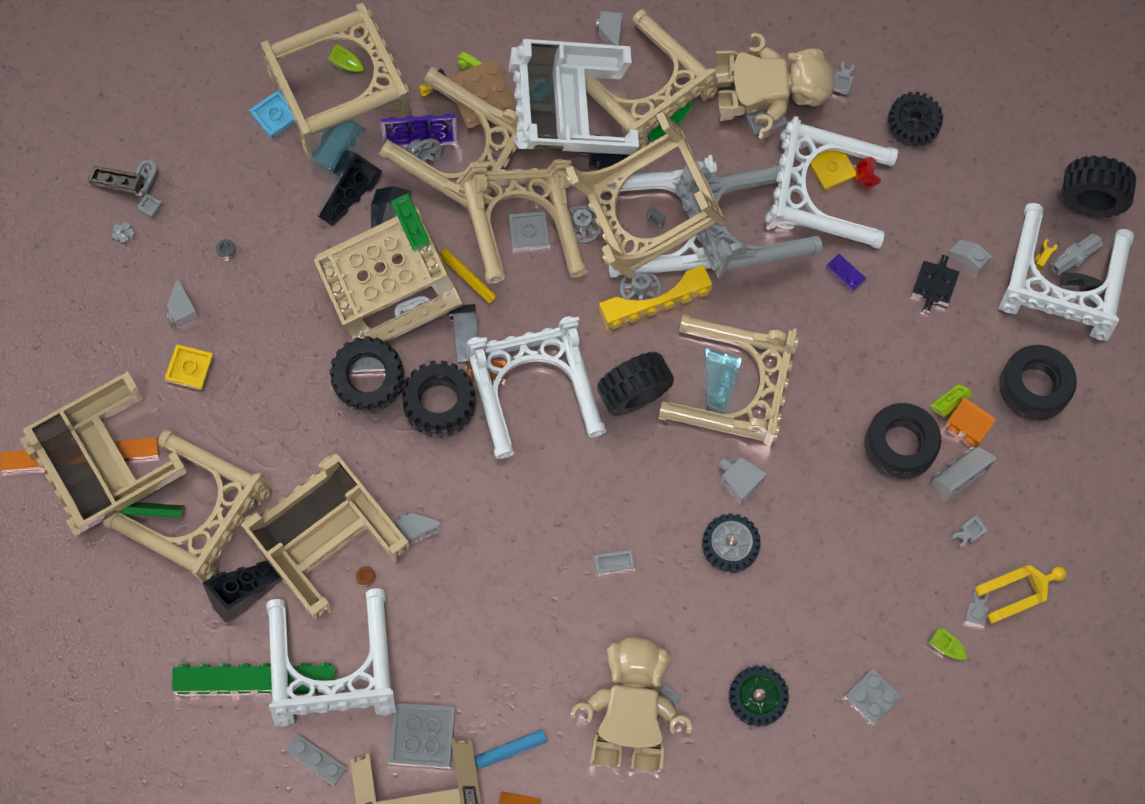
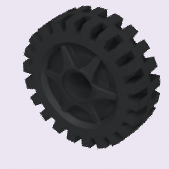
M908 92L907 96L903 94L895 100L889 111L887 122L888 128L891 129L890 133L892 135L895 134L894 138L896 140L901 139L900 143L904 144L907 142V146L910 147L912 144L915 147H919L920 144L925 146L927 142L931 143L937 137L943 124V113H941V106L938 107L939 103L937 101L933 102V97L927 98L925 93L921 96L920 92H915L914 95L912 92Z

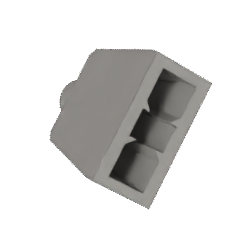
M725 457L718 464L725 471L721 482L739 505L765 480L767 475L742 457L735 463Z

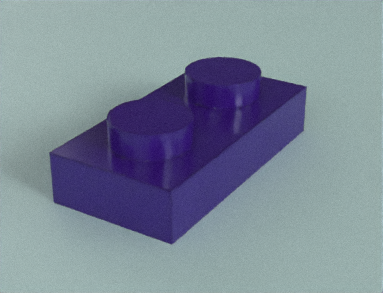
M840 254L826 265V269L852 293L866 280V277Z

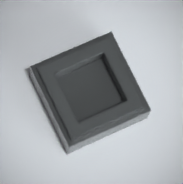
M650 206L647 210L646 219L661 229L665 224L666 216Z

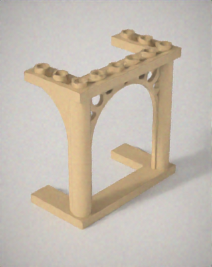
M364 3L356 5L357 11L271 45H269L268 40L261 42L267 71L273 84H278L298 126L301 143L309 159L315 157L311 137L314 134L377 110H395L400 113L402 118L410 116L411 106L409 102L411 101L408 95L410 93L406 83H402L401 72L399 68L395 69L393 65L395 63L391 53L387 52L386 41L384 38H380L379 27L377 23L373 24L371 20L373 19L372 13L369 8H365ZM350 29L349 35L344 34V32H349L348 30ZM355 31L360 32L362 37L356 38L354 36ZM332 39L349 40L364 48L370 55L374 65L373 79L367 90L349 102L304 119L277 60ZM382 68L384 73H379L378 70ZM385 78L390 83L387 86H382L377 83V80Z
M663 111L656 116L663 131L667 134L624 160L601 170L582 172L573 166L566 169L569 175L567 176L569 184L572 187L575 186L579 192L582 191L589 198L590 202L588 205L597 216L595 218L596 223L604 231L602 236L607 243L606 246L602 247L605 263L611 265L614 270H618L621 275H625L628 278L636 276L634 270L717 223L722 226L727 223L683 130ZM680 148L700 190L694 195L702 212L658 237L645 239L630 235L619 223L616 213L617 197L622 186L636 172L675 149ZM614 184H616V188H615V189H612L611 187H609V186H612V187H613ZM604 192H611L612 198L605 201L602 200L601 195ZM604 205H610V206H611L610 211H607L608 208L605 207ZM622 235L625 236V240L623 242L620 238V236ZM630 241H634V249L627 253V244ZM641 243H644L645 246H644V247H640V244H641Z

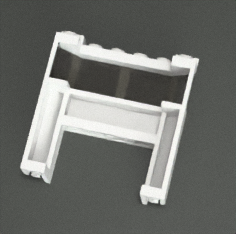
M523 39L520 46L517 48L512 47L508 72L514 73L513 81L516 82L514 96L518 103L516 105V116L519 117V122L517 123V133L513 141L520 149L634 154L639 148L638 130L630 129L626 137L589 135L585 77L621 80L632 63L630 46Z

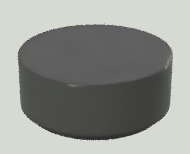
M221 240L216 246L219 257L223 259H230L236 253L235 245L231 240Z

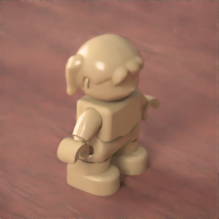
M752 33L750 41L752 44H757L758 47H750L748 54L744 52L737 53L733 50L716 51L717 88L731 87L732 83H735L736 89L735 91H719L720 121L733 120L735 116H742L745 113L751 115L761 110L766 111L765 114L757 115L754 119L756 125H766L759 132V138L764 139L771 134L772 123H775L785 115L790 94L792 100L797 105L819 106L831 96L835 86L833 68L825 59L822 50L812 48L789 53L788 58L794 62L790 67V72H788L786 59L782 58L778 52L771 48H765V39L761 34Z
M625 638L618 643L611 644L607 649L611 679L619 685H614L611 689L598 690L587 701L588 704H576L571 710L570 719L575 718V713L578 710H583L587 713L588 717L585 722L588 725L592 720L593 712L598 713L607 708L606 715L593 738L590 757L591 764L620 767L622 759L621 749L624 746L632 747L634 750L631 756V769L661 772L664 761V745L658 723V715L665 722L669 721L668 729L670 735L675 733L674 725L676 723H683L686 727L685 732L688 734L692 730V724L687 717L676 715L678 712L668 698L660 696L656 690L649 689L660 687L662 677L666 673L671 661L669 652L661 649L658 644L648 638Z

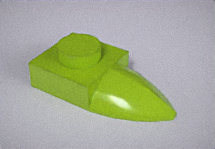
M338 44L334 45L327 58L328 62L341 70L343 68L353 72L364 70L361 62L354 54Z
M939 627L929 644L943 655L953 659H967L965 648L961 642L944 628Z

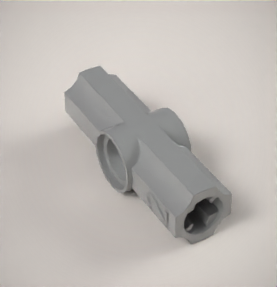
M1093 233L1081 242L1072 244L1062 255L1050 262L1051 271L1054 275L1061 276L1072 267H1078L1091 254L1103 247L1102 239Z

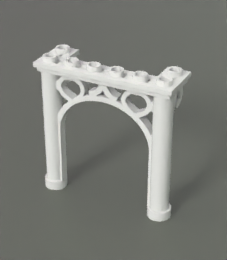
M795 116L791 122L787 123L786 129H783L780 134V140H782L781 148L785 150L779 162L781 171L778 172L776 178L778 188L775 189L773 194L775 204L772 205L770 212L767 211L765 216V222H767L766 230L774 229L776 225L782 229H793L794 225L803 226L869 244L871 247L879 249L884 240V231L828 216L815 207L807 193L806 172L812 159L826 151H838L864 159L871 156L878 163L893 166L897 159L898 149L882 147L805 125ZM814 144H820L823 146L816 149ZM799 147H808L810 155H801ZM794 157L801 162L797 167H793ZM792 177L795 180L796 185L791 186L789 188L790 179ZM791 192L799 193L803 201L800 204H794L790 199ZM805 205L810 212L799 209Z
M708 155V158L704 159V163L698 161L701 168H708L711 176H715L717 165L716 162H713L712 155ZM683 169L633 174L624 183L620 191L665 189L677 194L676 185L679 183ZM614 184L613 187H612V186H609V187H611L612 189H615V188H616V184ZM695 235L677 252L660 255L634 271L635 273L684 271L704 265L705 269H710L711 262L704 253V247L698 249L695 246L694 241L697 239V235ZM689 249L694 252L692 255H684ZM609 265L610 278H616L618 275H621L618 270H614Z
M1037 203L1027 204L1010 284L998 310L1016 315L1020 306L1024 305L1031 309H1038L1048 314H1055L1086 325H1092L1093 328L1089 336L1098 340L1108 341L1119 322V318L1116 315L1130 245H1132L1134 239L1133 232L1127 229L1116 231L1104 284L1094 290L1084 292L1066 290L1046 280L1035 266L1034 250L1044 208ZM1029 270L1032 275V278H1029L1027 280L1026 278ZM1039 284L1044 289V292L1034 291L1030 288V285ZM1105 291L1104 300H1102L1098 295ZM1091 299L1097 304V308L1086 306L1083 300Z
M565 317L560 320L558 328L555 329L545 328L537 333L527 332L519 337L509 336L502 341L491 340L487 342L486 337H474L467 341L465 358L471 363L494 443L496 459L508 458L514 454L498 399V385L508 371L527 362H547L565 371L573 383L588 437H598L607 432L605 423H602L579 348L577 333L579 317ZM541 345L539 350L540 354H537V351H532L529 349L530 347ZM556 345L559 347L560 352L554 357L550 356L544 351L546 346ZM519 350V353L511 361L508 352ZM564 352L566 354L569 366L565 362L560 360ZM503 357L506 359L507 364L503 368H498L491 364V360ZM489 371L498 374L494 385L492 384Z
M375 588L366 592L370 651L365 663L351 675L332 681L309 679L299 674L291 666L288 659L286 602L282 599H273L266 603V611L269 614L272 703L269 706L274 726L285 727L289 724H295L293 714L325 713L329 710L345 711L349 708L357 707L364 709L374 706L376 715L386 716L396 713L393 690H391L384 606L386 593L383 589ZM372 663L374 678H372L371 675L366 673L371 667ZM288 673L295 679L289 687ZM358 679H363L370 683L365 689H354L352 687ZM301 685L310 688V692L307 695L296 696L293 694L294 690ZM348 685V693H339L341 690H345V686ZM315 688L318 689V692L326 695L315 696Z

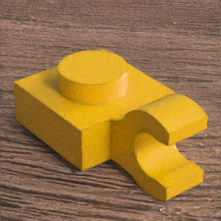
M1048 239L1042 244L1043 253H1038L1034 259L1035 266L1039 272L1058 246L1055 244L1053 248H1049L1047 246Z

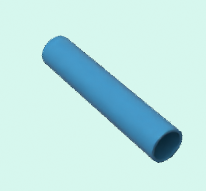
M541 729L476 755L474 758L480 770L545 744L547 740Z

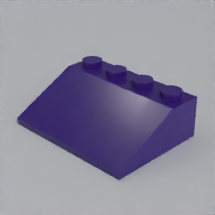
M456 114L381 119L384 144L388 139L399 147L409 146L416 139L423 141L430 138L436 139L440 144L457 143Z

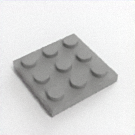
M395 703L396 713H393L389 764L450 769L455 707Z

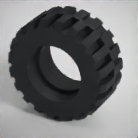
M1092 155L1091 157L1084 156L1074 160L1066 167L1061 196L1069 208L1075 209L1080 214L1084 213L1086 216L1092 215L1099 218L1101 216L1106 218L1112 215L1118 216L1126 212L1133 204L1137 181L1136 175L1130 166H1127L1122 161L1119 162L1115 158L1110 159L1107 156L1097 157V155Z
M365 336L363 339L359 337L354 338V341L343 344L344 347L338 349L336 357L332 359V367L330 369L331 385L340 400L348 405V407L361 412H376L377 409L382 410L389 403L392 404L396 396L400 395L401 387L404 385L405 380L404 367L396 350L387 342H383L382 339H372L370 336ZM364 357L376 358L385 368L383 384L371 392L357 390L351 384L349 377L352 365Z
M647 352L646 354L643 353L637 357L630 358V360L621 363V365L606 373L598 382L597 391L608 411L613 415L620 416L636 411L661 397L672 387L674 376L661 354Z
M430 361L428 366L425 363L420 365V370L414 369L411 372V378L407 377L405 387L402 389L403 409L411 426L415 425L418 432L425 431V435L429 437L432 434H436L437 438H442V434H447L449 437L454 435L453 431L455 430L460 432L463 430L464 424H469L471 421L470 417L475 412L476 395L470 376H467L463 368L458 370V365L454 363L451 366L447 365V361H441V364H436V361ZM434 386H446L456 393L457 402L446 412L434 413L422 406L421 397L423 393Z

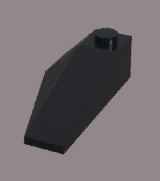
M345 149L335 166L317 217L330 225L336 223L354 202H358L366 191H370L374 187L383 171L356 152Z
M395 186L376 189L371 203V228L396 217L397 214L391 201L407 193L411 198V191Z
M267 560L256 563L252 567L237 568L233 572H220L203 582V587L214 610L227 623L243 613L283 579Z

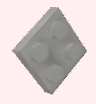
M872 669L845 695V698L874 726L901 699V696Z

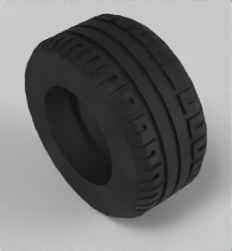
M1029 345L1015 352L1005 365L1000 377L1001 395L1004 397L1005 403L1009 405L1008 407L1015 411L1016 414H1019V416L1032 420L1049 419L1061 413L1074 396L1077 387L1076 372L1067 356L1065 357L1057 349L1047 345ZM1030 369L1046 373L1054 384L1053 394L1040 396L1030 392L1022 381V373Z
M896 403L883 408L875 415L866 432L865 448L867 457H869L872 465L878 471L891 478L894 477V479H911L920 476V474H923L931 467L940 451L942 439L939 425H937L938 423L934 417L928 414V411L910 403ZM896 427L909 429L917 436L920 442L919 451L913 455L896 453L889 447L886 441L887 431Z

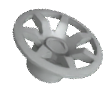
M432 138L423 141L416 139L409 144L407 149L409 153L427 163V159L435 163L439 159L442 150L441 144ZM432 143L437 144V146L431 148ZM438 150L436 157L431 155V153H435Z
M576 206L569 209L570 214L572 213L573 215L572 223L575 233L581 231L583 240L577 239L578 243H588L596 239L602 228L598 227V230H595L591 226L596 220L592 218L591 213L593 212L590 207ZM586 230L595 235L586 239Z
M638 272L636 276L632 277L631 284H624L628 279L627 276H624L620 284V292L623 299L630 300L637 294L639 300H643L644 294L650 298H655L661 293L660 282L653 273ZM650 277L653 278L656 283H650ZM657 287L656 295H654L649 289ZM623 288L632 289V291L626 296Z

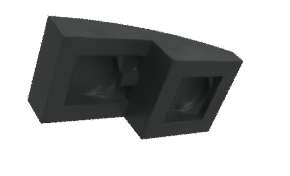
M1064 272L1059 279L1060 286H1079V292L1094 290L1103 284L1102 281L1094 277L1071 272Z

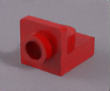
M871 156L858 163L855 180L866 189L881 183V178L874 174L876 160Z

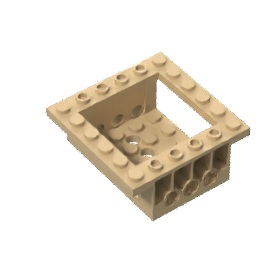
M415 207L429 237L430 245L414 252L398 216L316 255L317 258L314 259L340 321L353 340L358 337L363 339L365 336H370L372 339H382L386 343L463 306L418 207ZM402 256L403 261L400 264H394L393 260L395 257ZM384 264L386 266L385 270L381 273L376 272L377 266ZM361 273H368V278L365 281L359 280ZM430 286L437 293L438 297L370 329L365 317Z

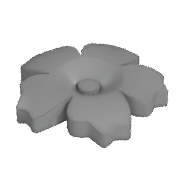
M128 222L122 223L121 227L119 223H116L113 228L114 233L111 234L112 239L120 240L122 244L129 241V238H133L135 233L133 229H130L131 224Z

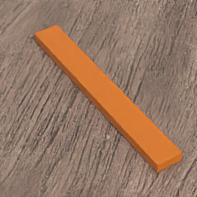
M157 437L113 441L124 461L159 457ZM79 445L59 446L48 453L54 467L89 464ZM26 450L0 452L2 473L41 469L37 460H32Z

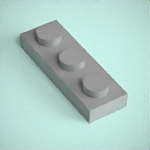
M296 734L285 750L333 785L337 784L347 770L345 766L299 734Z

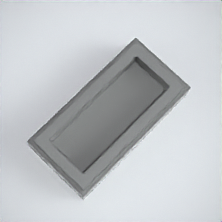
M632 549L593 555L596 575L635 570Z

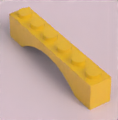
M704 265L686 271L678 284L665 294L648 300H628L614 297L599 303V312L607 330L610 328L617 329L629 321L633 323L638 321L640 317L652 316L662 309H671L675 304L681 302L683 304L688 303L694 297H704L711 292L712 282Z

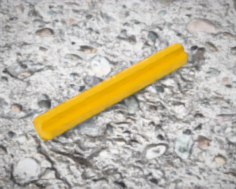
M447 248L440 252L441 258L490 304L495 301L496 295Z

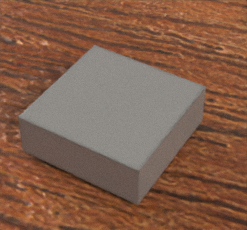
M146 193L136 209L153 219L163 203Z

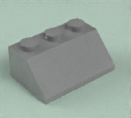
M980 447L974 450L970 448L962 454L963 458L959 461L954 459L950 462L945 471H937L932 476L933 480L930 485L940 498L946 502L989 471L997 458Z

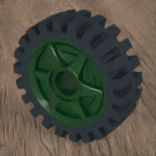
M759 665L748 667L735 677L730 686L729 703L731 710L734 711V715L741 722H745L749 726L765 727L773 724L783 715L787 708L789 700L788 686H786L784 678L782 679L781 675L774 672L772 668L768 669L767 666L759 667ZM754 693H762L764 699L761 701L756 700Z

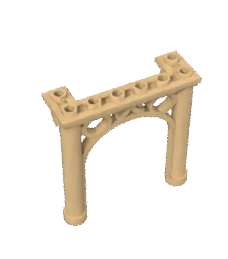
M644 9L639 10L634 15L632 23L671 58L674 70L668 83L651 96L628 100L613 95L596 78L585 77L586 93L621 125L623 135L626 137L630 129L638 130L639 148L637 151L644 148L648 143L647 132L659 125L660 122L656 116L663 111L668 117H671L675 111L683 108L694 97L696 98L700 95L701 100L704 102L717 93L716 70L714 68L707 69L657 24ZM678 63H680L686 70L679 71ZM688 77L691 79L684 85L676 83L679 78ZM674 87V90H676L677 92L671 96ZM624 107L631 108V113H629ZM638 107L650 108L643 115L636 114Z
M432 66L423 82L471 111L482 124L485 142L482 154L477 162L488 163L490 171H498L502 167L505 168L510 161V158H508L510 152L514 153L517 149V145L513 141L517 133V123L519 122L516 112L511 109H506L505 112L497 109L441 74L437 68ZM487 120H489L490 122H492L493 124H495V125H497V126L494 127V128H492V129H490L489 123H488ZM495 132L501 133L504 137L502 144H494L491 134ZM387 139L378 156L392 161L463 205L470 212L464 188L451 181L457 180L464 171L459 173L438 171ZM502 149L495 161L491 154L492 150L499 151ZM487 188L485 193L490 195L493 189Z
M556 159L547 169H515L513 171H506L505 169L489 171L487 170L488 163L473 162L456 181L457 185L464 188L486 270L485 278L487 283H497L505 279L491 227V211L498 202L514 197L532 200L540 204L551 214L557 227L570 277H581L588 273L567 205L565 188H569L570 184L567 180L569 175L566 169L570 167L571 160ZM520 184H528L526 188L520 186ZM500 185H508V187L502 191ZM532 186L542 187L544 194L539 195L535 193ZM487 188L495 190V198L485 193ZM548 195L550 196L551 202L546 199ZM484 202L489 204L486 210L484 208Z
M683 314L679 332L737 345L748 351L758 366L760 376L759 388L749 405L738 412L730 414L716 413L662 400L658 419H670L763 441L764 444H767L766 447H770L772 441L776 442L780 429L782 413H779V407H783L786 396L782 395L783 389L788 387L789 378L786 375L787 371L791 372L793 365L790 357L791 354H795L799 341V336H796L797 329L789 330L788 335L779 330H771L768 334H762L692 318L690 315ZM754 347L764 349L766 351L759 355L758 352L754 349ZM767 356L775 357L777 360L776 367L773 369L766 368L763 360ZM779 371L776 385L770 382L769 375ZM774 394L770 408L769 404L763 401L766 395ZM757 406L763 407L766 411L765 417L763 419L754 418L752 409ZM746 414L749 418V422L738 420V418Z
M166 429L159 437L158 445L170 452L175 451L178 456L214 475L218 485V498L210 517L197 530L181 537L163 536L116 510L106 515L103 524L104 527L112 531L116 530L190 570L203 584V582L217 574L218 570L213 563L220 557L223 547L231 540L234 530L242 523L246 512L252 508L254 500L259 505H262L269 498L272 489L261 474H251L177 436L172 430ZM220 476L232 481L233 483H229L224 486L223 480ZM233 489H237L238 495L232 502H226L225 494ZM223 505L230 509L225 518ZM218 528L213 537L207 532L208 530L212 532L213 529ZM200 537H207L204 547L200 550H195V540ZM188 543L189 551L178 545Z

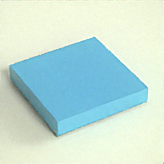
M279 90L249 110L253 118L271 139L295 123L285 98Z

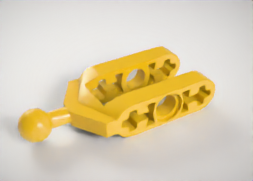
M1029 564L975 587L978 597L1028 577L1035 595L988 614V619L993 624L1047 601L1048 583L1053 580L1059 582L1065 580L1067 571L1065 568L1057 566L1053 568L1050 574L1044 575Z

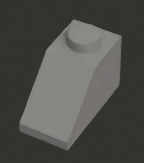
M601 11L600 18L597 17L596 28L599 29L598 36L606 45L619 46L622 13Z
M962 239L948 251L974 277L989 264L992 258L979 244Z
M179 280L176 281L167 303L169 313L166 315L171 324L175 322L177 328H180L198 319V316Z
M416 513L402 514L395 521L396 527L407 539L409 545L441 530L439 521Z

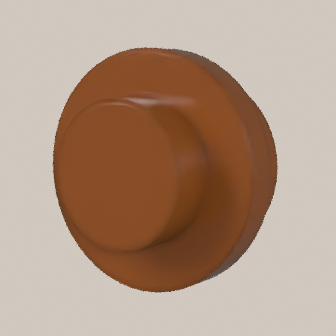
M364 566L358 569L356 580L360 585L369 586L375 581L376 574L371 567Z

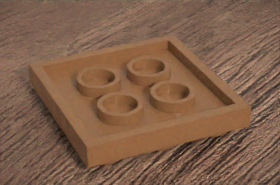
M497 58L448 77L503 112L506 109L516 110V103ZM456 103L467 130L481 125L479 119L471 111Z

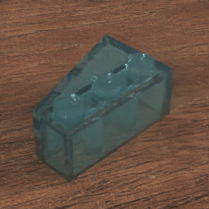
M353 119L329 128L328 131L326 130L323 133L319 146H316L312 151L311 160L333 173L344 150H348L350 145L354 147L357 143L355 138L360 132L364 134L367 129Z
M705 348L706 410L726 414L742 359Z

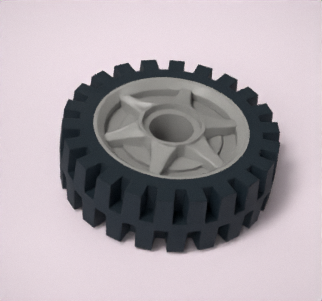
M728 513V515L723 514L719 518L716 517L709 523L703 535V554L706 556L708 563L710 562L712 567H717L721 572L724 570L726 573H738L739 571L746 570L756 560L760 551L761 538L757 527H754V523L752 521L749 522L747 517H740V514L733 515V513ZM733 540L736 542V546L730 547L726 541Z

